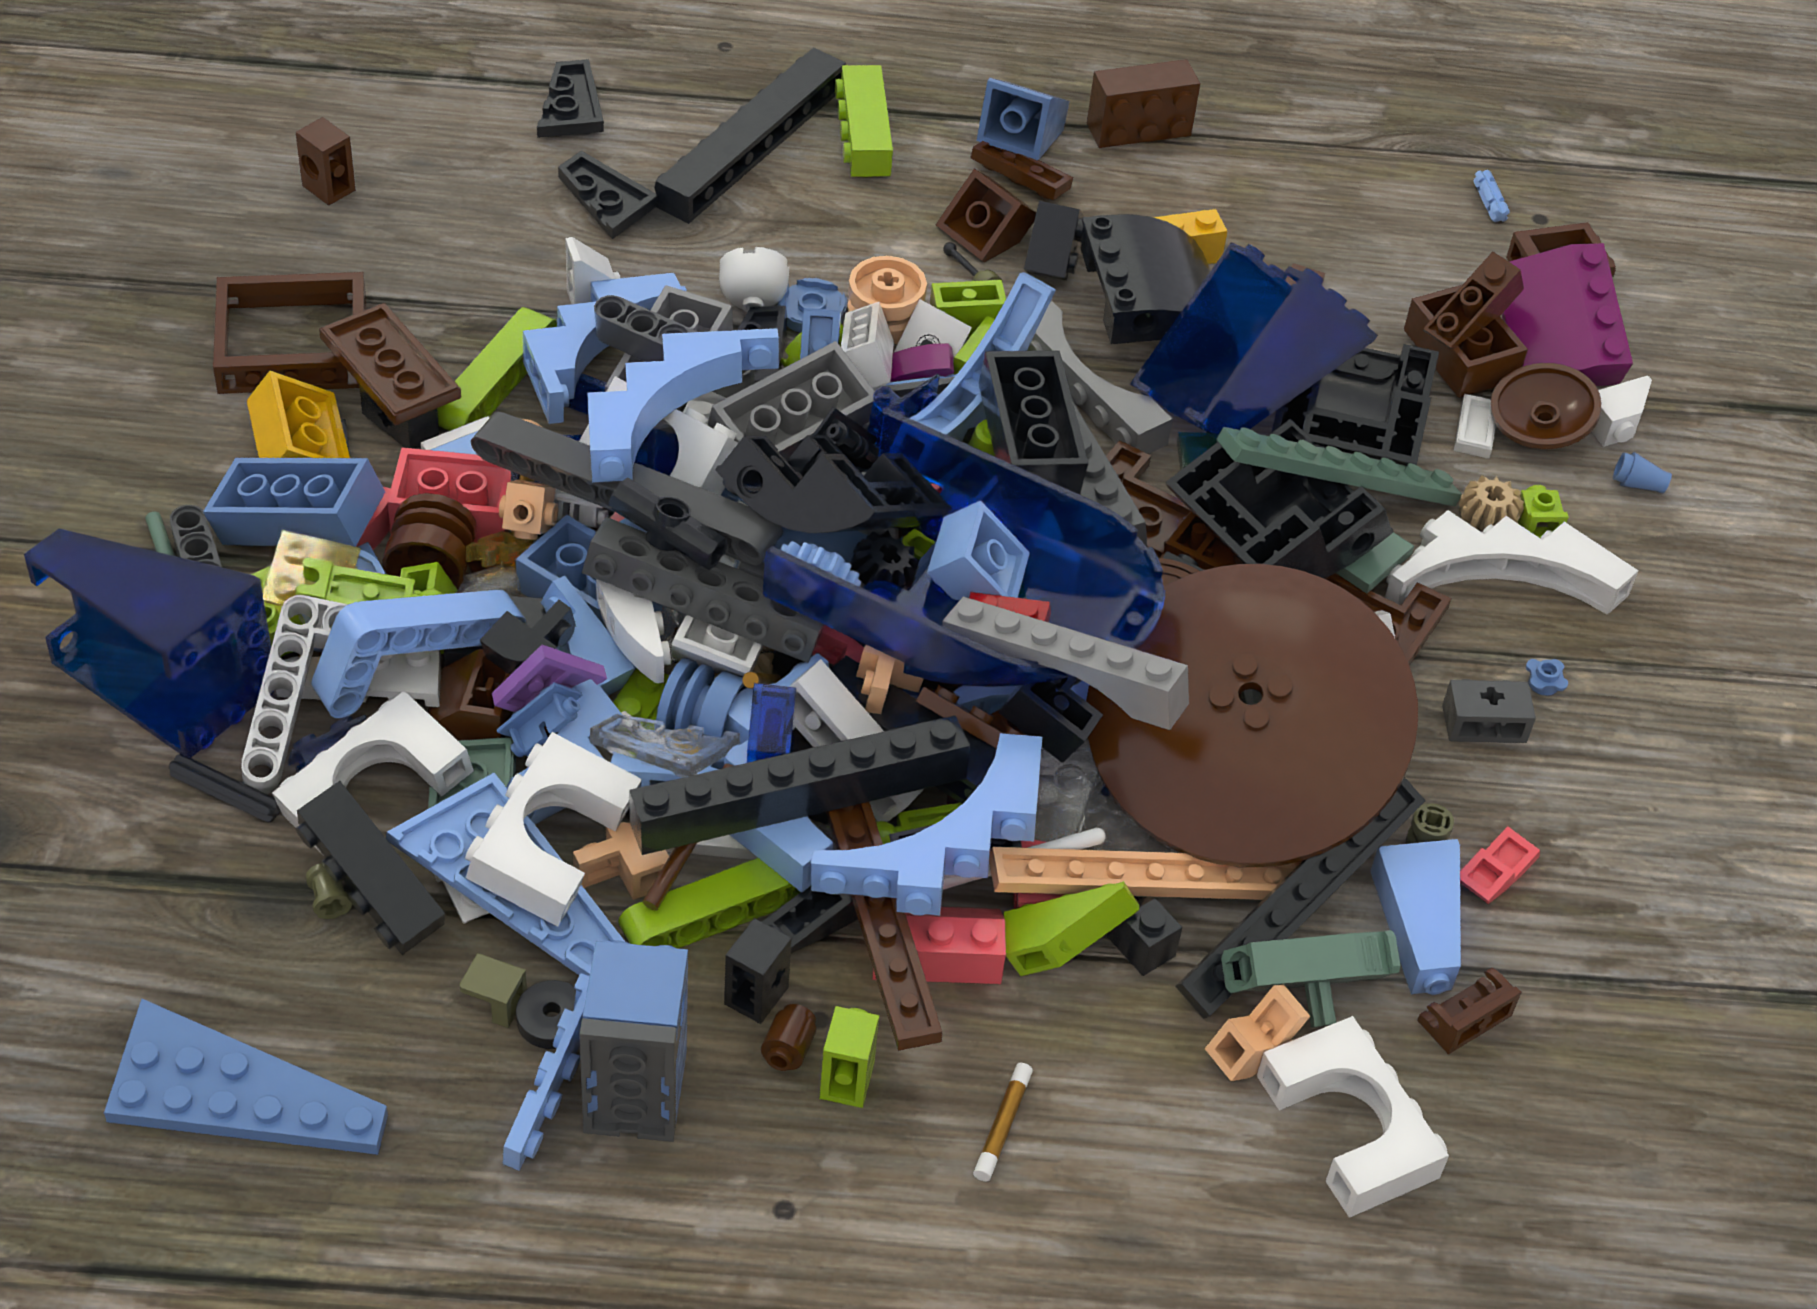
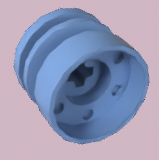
M682 658L671 672L661 695L655 722L658 738L665 741H673L675 739L677 745L688 746L695 739V747L698 752L707 755L708 753H712V755H727L734 746L722 738L723 729L733 700L738 693L746 688L742 681L743 677L722 671L714 679V670L711 666L706 664L699 666L694 660Z

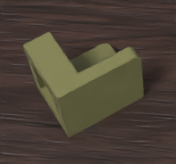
M477 953L459 984L460 992L491 1003L492 1023L509 1028L516 1015L518 1000L524 991L527 990L526 970Z

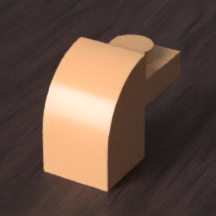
M887 630L876 634L866 643L856 677L864 679L861 693L868 695L865 707L867 712L881 714L889 684L919 693L927 669L933 637L907 630Z
M621 822L616 831L606 827V840L599 843H590L579 850L573 851V867L585 873L581 883L583 888L620 875L631 898L635 900L646 896L669 855L666 850L641 855L631 824Z
M1284 984L1274 985L1249 1016L1228 1019L1205 1047V1050L1230 1081L1247 1079L1257 1074L1263 1052L1292 1041V1038L1310 1018V1015Z

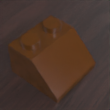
M974 168L935 225L981 261L987 262L1021 242L1035 221L1036 211L996 181Z

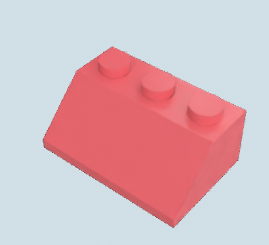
M401 448L387 501L390 533L396 511L401 502L413 495L429 493L454 499L471 512L476 520L477 531L473 542L506 545L509 530L502 529L503 518L499 517V504L502 496L506 495L507 482L515 480V472L489 463L476 454Z
M941 907L940 916L905 913L927 982L1001 984L1006 957L1005 919L1000 909ZM873 970V980H876V976Z

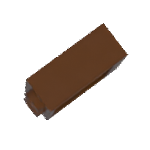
M1588 222L1516 231L1513 233L1506 258L1510 262L1571 244L1601 243V240ZM1606 252L1611 274L1614 277L1616 271L1615 262Z

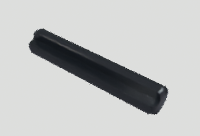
M178 754L169 764L172 777L265 822H273L280 813L279 806L274 797L190 757Z

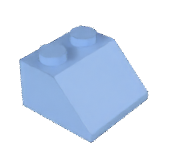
M980 500L943 518L927 574L955 600H961L963 596L969 598L970 592L1018 598L1030 552Z

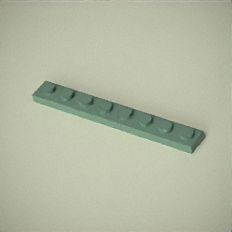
M1223 427L1216 439L1230 457L1239 463L1357 487L1362 486L1366 489L1454 507L1462 495L1453 485V478L1439 469L1429 471L1412 463L1405 466L1396 464L1388 458H1381V460L1372 459L1360 452H1354V454L1344 453L1332 446H1327L1326 448L1316 447L1304 440H1299L1298 442L1288 441L1276 434H1270V436L1260 435L1248 428L1237 430Z

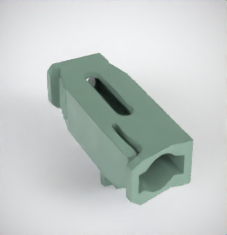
M1392 930L1251 942L1243 946L1224 950L1221 958L1225 986L1230 993L1252 990L1269 991L1274 985L1284 984L1287 989L1305 987L1311 1028H1320L1336 1023L1330 984L1380 979L1399 973L1401 966L1396 935ZM1239 961L1241 980H1235L1232 962Z

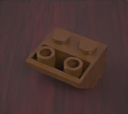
M478 649L442 668L440 707L429 706L427 713L458 741L505 738L506 735L498 733L497 729L511 718L513 712L495 706L492 692L510 674L488 660L483 649Z

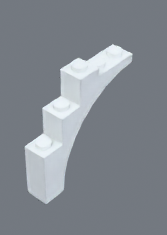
M1447 510L1438 519L1432 518L1424 525L1420 533L1422 538L1421 545L1414 551L1410 560L1404 565L1398 564L1392 569L1386 579V583L1389 585L1385 598L1402 605L1417 582L1432 589L1440 585L1464 580L1503 579L1528 582L1555 589L1580 599L1608 615L1629 596L1638 570L1566 522H1563L1553 532L1550 530L1546 531L1539 538L1507 516L1495 526L1490 524L1483 532H1480Z

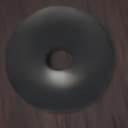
M547 980L536 983L524 991L516 1006L518 1030L527 1042L539 1048L557 1049L553 1047V1042L562 1013L565 1008L574 1011L576 994L574 986L564 981ZM549 1012L558 1013V1015L554 1017L546 1016V1014Z

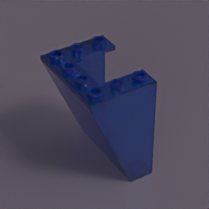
M1230 243L1130 383L1141 394L1151 397L1162 409L1218 438L1223 427L1241 430V428L1251 429L1374 342L1378 336L1367 326L1370 320L1365 315L1353 308L1349 310L1344 306L1347 300L1341 294L1331 288L1326 290L1321 286L1324 279L1309 268H1305L1302 272L1288 266L1284 272L1273 264L1268 266L1262 261L1265 255L1251 244H1247L1244 248L1235 243ZM1289 276V277L1292 278L1297 284H1294V283H1293L1292 286H1291V285H1290L1288 282H1286L1285 280H1286V278Z
M60 528L24 554L31 583L38 586L51 577L71 591L76 614L45 636L51 663L179 754L192 758L200 750L208 748L216 737L231 725L241 721L244 715L256 706L271 650L261 581L256 576ZM70 632H73V637L69 644L60 649L63 638Z

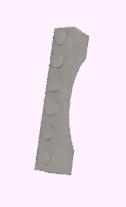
M1051 301L1027 351L1060 350L1070 393L1076 405L1115 444L1120 440L1147 454L1168 445L1173 418L1151 397L1115 386L1086 367L1074 354L1065 338L1062 325L1063 311Z
M964 596L942 621L946 658L980 670L1013 662L1032 663L1054 668L1077 677L1098 689L1121 707L1131 718L1168 730L1173 727L1189 705L1188 665Z

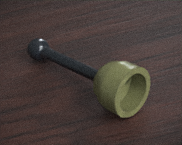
M947 242L944 245V253L948 256H953L974 276L972 281L1002 280L991 270L978 271L957 251L954 243Z

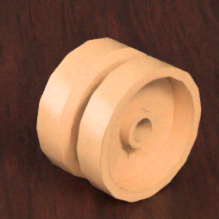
M878 256L864 260L852 270L850 275L847 312L880 302L894 344H898L919 299L925 301L927 291L925 275L916 264L899 257Z

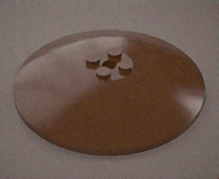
M1237 564L1211 568L1182 577L1145 598L1114 629L1107 641L1188 665L1189 705L1170 730L1131 718L1121 707L1091 685L1088 688L1086 702L1103 714L1088 736V742L1099 776L1113 800L1139 828L1157 841L1180 853H1186L1199 860L1234 867L1286 865L1320 855L1346 842L1371 823L1391 801L1408 770L1416 743L1418 699L1415 682L1402 648L1389 628L1367 605L1342 587L1305 571L1284 566ZM1254 689L1260 692L1263 698L1257 704L1248 705L1243 703L1239 696L1245 690Z

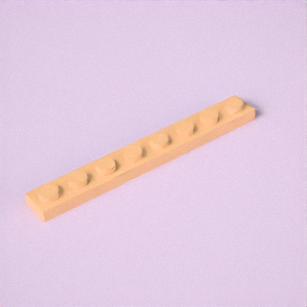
M992 847L989 858L994 892L1076 894L1100 888L1105 884H1116L1124 881L1133 896L1263 900L1302 862L1298 861L1270 867H1234L1203 861L1186 853Z

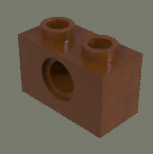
M324 117L295 132L301 181L304 188L327 205H331L356 191L349 135Z

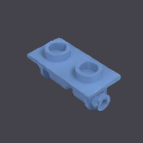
M554 682L544 688L525 707L512 714L511 718L497 729V732L512 737L511 750L516 756H529L536 743L543 745L548 739L544 729L545 726L550 734L552 732L556 734L577 718L580 705L576 700L583 696L582 692Z

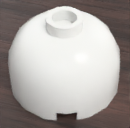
M755 247V253L743 254V248L727 252L720 259L719 273L720 288L724 296L730 303L743 309L745 312H748L750 307H766L778 304L787 292L789 282V267H787L786 257L777 251L764 247Z

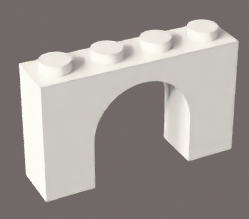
M615 376L606 392L627 391V383ZM690 407L687 408L685 413L675 409L650 431L652 433L661 428L671 427L676 432L679 454L670 476L721 495L725 486L722 482L723 478L715 469L725 461L737 446L738 442L734 441L737 433L719 423H716L714 428L705 425L709 418ZM589 424L579 442L590 445Z
M403 691L394 699L383 703L379 710L363 723L352 727L345 737L328 750L320 752L310 764L296 775L285 779L272 794L282 815L296 828L299 826L297 818L298 809L338 781H341L346 788L349 781L358 772L377 763L395 762L412 768L441 796L445 795L470 775L474 769L467 749L413 698Z
M552 732L543 746L538 743L535 744L525 763V766L529 767L524 776L518 773L515 775L505 795L509 800L504 807L499 804L495 806L485 826L489 831L484 839L476 836L466 853L465 859L470 861L466 879L558 927L576 898L585 873L536 846L525 830L524 818L540 808L560 806L575 810L616 831L630 808L629 790L639 788L642 779Z
M1353 1016L1263 1052L1257 1078L1278 1110L1321 1093L1342 1092L1353 1095L1367 1103L1379 1117L1384 1134L1371 1143L1333 1158L1326 1178L1327 1185L1349 1218L1440 1179L1449 1157L1443 1139L1438 1134L1432 1132L1423 1118L1418 1103L1408 1097L1399 1084L1394 1068L1384 1062L1375 1049L1374 1041L1369 1032L1364 1029L1362 1030Z

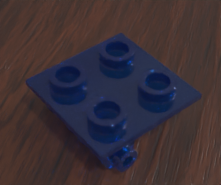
M936 374L902 398L895 394L888 386H882L874 392L868 431L877 437L875 444L880 449L881 455L882 453L890 452L904 420L918 414L938 396L937 390L940 375Z

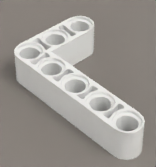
M296 595L284 602L242 758L241 768L244 784L265 794L272 793L278 787L314 647L324 649L331 631L330 628L333 626L336 616L348 604L305 595ZM297 614H304L311 619L303 625H297L290 621ZM294 651L299 653L301 658L295 662H286L280 656L285 652ZM394 655L381 656L380 661L388 660ZM277 689H286L292 693L285 700H276L270 696ZM269 726L277 727L282 731L278 737L273 739H267L260 734L264 728ZM257 765H266L272 769V772L263 778L255 777L250 773L251 769Z

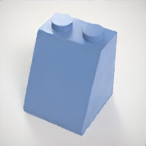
M989 78L976 141H985L991 146L1039 160L1064 131L1070 101L1011 82Z

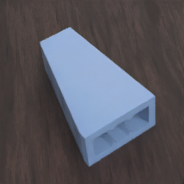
M1458 839L1380 846L1377 849L1370 872L1389 929L1396 935L1399 959L1410 993L1437 995L1452 990L1461 967Z

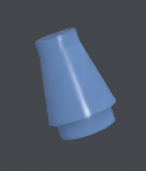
M1635 452L1632 454L1622 453L1613 473V479L1619 481L1620 486L1657 491L1662 494L1667 490L1672 476L1671 473L1662 470Z

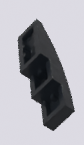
M809 886L762 922L766 925H774L780 928L787 936L791 937V953L853 923L858 920L851 894H828L811 891V886Z

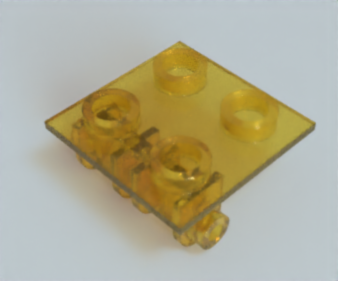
M282 530L260 601L283 606L287 599L295 596L296 587L299 584H315L316 582L304 579L303 559L309 557L332 561L333 565L358 569L356 565L361 548Z

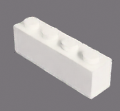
M880 302L845 313L841 341L843 351L877 393L885 389L886 384L891 382L894 340Z
M821 659L798 677L773 701L813 748L884 732ZM923 789L870 801L874 817L877 821L888 822L908 807Z

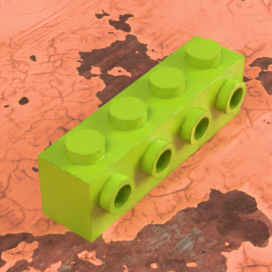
M842 65L841 79L835 80L836 99H841L838 100V120H844L840 122L841 141H847L843 143V163H849L851 177L891 176L893 146L881 65Z

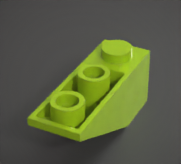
M1123 881L1116 884H1105L1100 888L1076 894H1065L1060 898L1036 904H1026L1020 908L1004 911L1006 957L1020 976L1061 967L1139 911V904Z

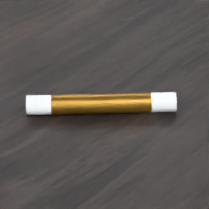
M1018 1063L1014 1069L973 1172V1175L978 1180L987 1182L991 1179L1033 1072L1032 1067L1028 1064Z

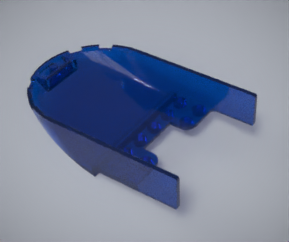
M887 410L884 413L879 457L882 453H902L927 481L942 487L943 490L940 492V495L952 507L947 515L981 500L1030 552L1018 598L1050 602L1051 615L1048 623L1133 649H1137L1148 639L1158 624L1163 611L1166 595L1162 580L1163 569L1153 547L1147 548L1137 537L1138 530L1131 523L1097 502L897 412ZM945 516L920 523V530L923 535L936 542ZM771 546L766 551L763 595L904 662L903 673L935 682L982 687L1029 685L1072 676L1054 668L1038 665V661L1007 657L1003 653L944 627L942 621L960 600L952 599L927 574L928 568L910 591L886 581L870 582L861 588L776 547Z

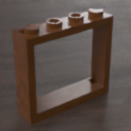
M364 272L217 277L213 370L217 394L253 393L269 371L322 389L360 388L357 380L351 374H348V370L332 352L228 356V329L230 308L353 304V315L366 310ZM230 297H238V299L230 300ZM226 375H234L235 379H226Z

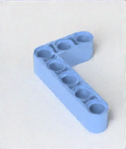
M503 590L354 602L345 606L336 616L313 675L311 685L332 717L345 718L354 714L362 705L381 656L482 646L480 639L506 611L526 625L527 622L512 599Z

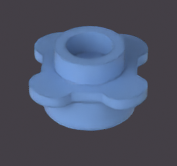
M1530 659L1527 662L1526 670L1530 672L1528 683L1534 692L1548 696L1567 688L1568 680L1563 676L1564 664L1561 661L1552 659L1540 662L1536 659Z

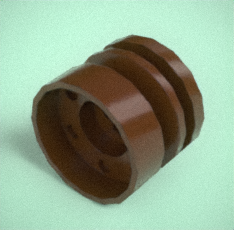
M429 493L410 496L401 502L396 511L391 528V536L387 542L382 559L383 569L387 575L400 577L401 568L438 562L458 590L464 580L469 562L468 556L476 536V520L466 507L449 497Z

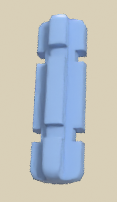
M1477 171L1473 182L1477 190H1479L1478 192L1491 220L1495 223L1506 221L1510 210L1491 171Z

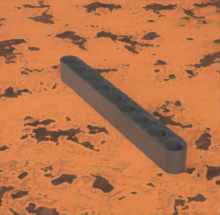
M499 411L495 412L471 439L473 450L483 460L612 510V507L609 506L610 497L621 481L592 483L590 445ZM634 463L633 481L660 498L674 497L684 501L691 509V517L726 538L728 546L724 555L750 565H760L783 535L782 526L768 521L747 505Z

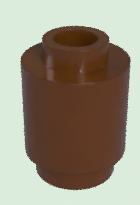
M788 1004L783 1010L777 1012L761 1046V1053L772 1068L787 1071L798 1069L802 1065L817 1030L815 1025L816 1017L812 1011L799 1004Z

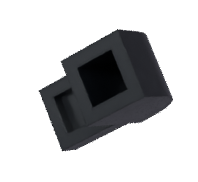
M558 599L533 628H530L506 611L480 639L486 658L511 675L541 645L554 649L565 645L571 639L576 627L572 609Z

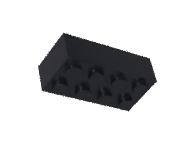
M1060 350L985 352L978 384L1004 497L1080 495L1089 463Z

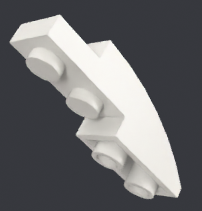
M596 579V599L600 613L616 645L640 672L655 683H663L664 666L671 665V656L668 641H661L660 635H664L661 611H654L651 600Z

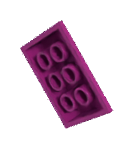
M1604 243L1571 244L1510 261V263L1521 269L1524 290L1502 313V319L1528 349L1523 366L1536 363L1561 364L1582 372L1596 386L1620 384L1633 365V360Z

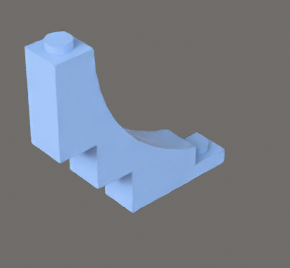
M674 273L592 281L590 302L557 306V327L523 331V363L549 424L564 422V407L569 406V399H574L575 388L580 375L590 361L609 346L600 341L596 334L594 313L596 301L607 295H615L651 310L665 285L686 291L685 286H680Z
M778 329L662 334L663 361L625 363L627 391L588 393L592 483L623 481L626 478L633 480V466L642 442L663 418L678 407L711 391L742 383V370L779 369Z
M564 575L552 581L540 602L545 608L546 613L558 599L572 609L576 624L574 633L565 645L558 646L557 649L603 665L607 679L598 685L589 679L572 687V689L582 692L583 696L576 700L580 705V710L577 712V718L556 734L603 758L595 746L610 739L624 719V716L608 695L622 689L636 667L619 649L609 631ZM528 768L518 774L524 776ZM512 777V778L510 779L509 783L507 784V786H506L507 789H508V787H509V785H510V783L512 782V780H513L514 777ZM544 807L533 811L528 816L534 824H537L566 807Z

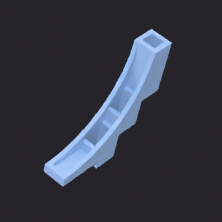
M1025 272L1020 273L994 322L971 357L949 385L918 414L904 420L889 453H902L920 473L952 462L967 430L976 427L981 421L986 419L978 384L985 352L1027 351L1056 289Z
M816 653L810 658L808 663H798L788 675L776 684L768 685L761 695L747 687L738 693L733 700L723 729L722 738L734 746L724 757V765L731 764L736 766L783 755L794 725L773 701L820 659L828 668L829 661ZM808 816L730 834V836L800 892L811 886L813 850H833V842L811 822Z
M1000 733L995 758L985 778L961 806L943 820L912 836L879 846L852 850H813L811 860V891L828 894L865 895L873 898H897L896 912L940 916L944 875H955L964 878H988L991 838L1034 842L1042 737Z

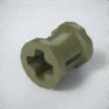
M322 863L316 864L307 871L306 882L308 887L313 889L315 897L312 905L313 911L319 918L335 919L346 914L351 909L352 902L344 890L342 879L338 882L333 880Z

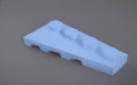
M580 973L574 986V990H576L574 1011L565 1008L562 1013L553 1042V1047L557 1048L556 1052L546 1051L542 1058L534 1082L538 1089L536 1092L532 1090L527 1092L504 1144L503 1165L520 1171L526 1156L532 1159L535 1157L544 1135L539 1129L545 1117L553 1119L560 1105L562 1094L558 1093L563 1079L571 1081L577 1070L580 1055H577L576 1052L580 1046L579 1034L590 976Z

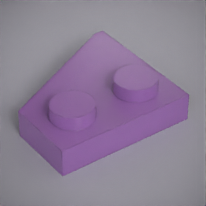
M541 645L492 692L494 705L516 712L525 707L544 688L554 682L572 688L591 679L598 685L607 679L605 668L598 663Z

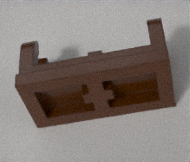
M1494 968L1486 970L1484 974L1489 980L1483 976L1475 984L1445 1002L1429 1004L1427 1006L1429 1011L1419 1014L1417 1021L1448 1055L1513 1015L1522 992L1516 986L1513 987L1498 970Z

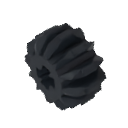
M888 530L882 533L881 536L872 531L870 535H867L866 539H862L854 548V554L850 561L852 565L850 570L859 573L858 580L862 581L861 584L866 585L865 594L873 590L878 593L881 600L888 594L897 598L904 590L907 591L908 587L912 586L916 579L915 575L919 568L920 560L914 557V546H905L903 544V536L895 539L891 537Z

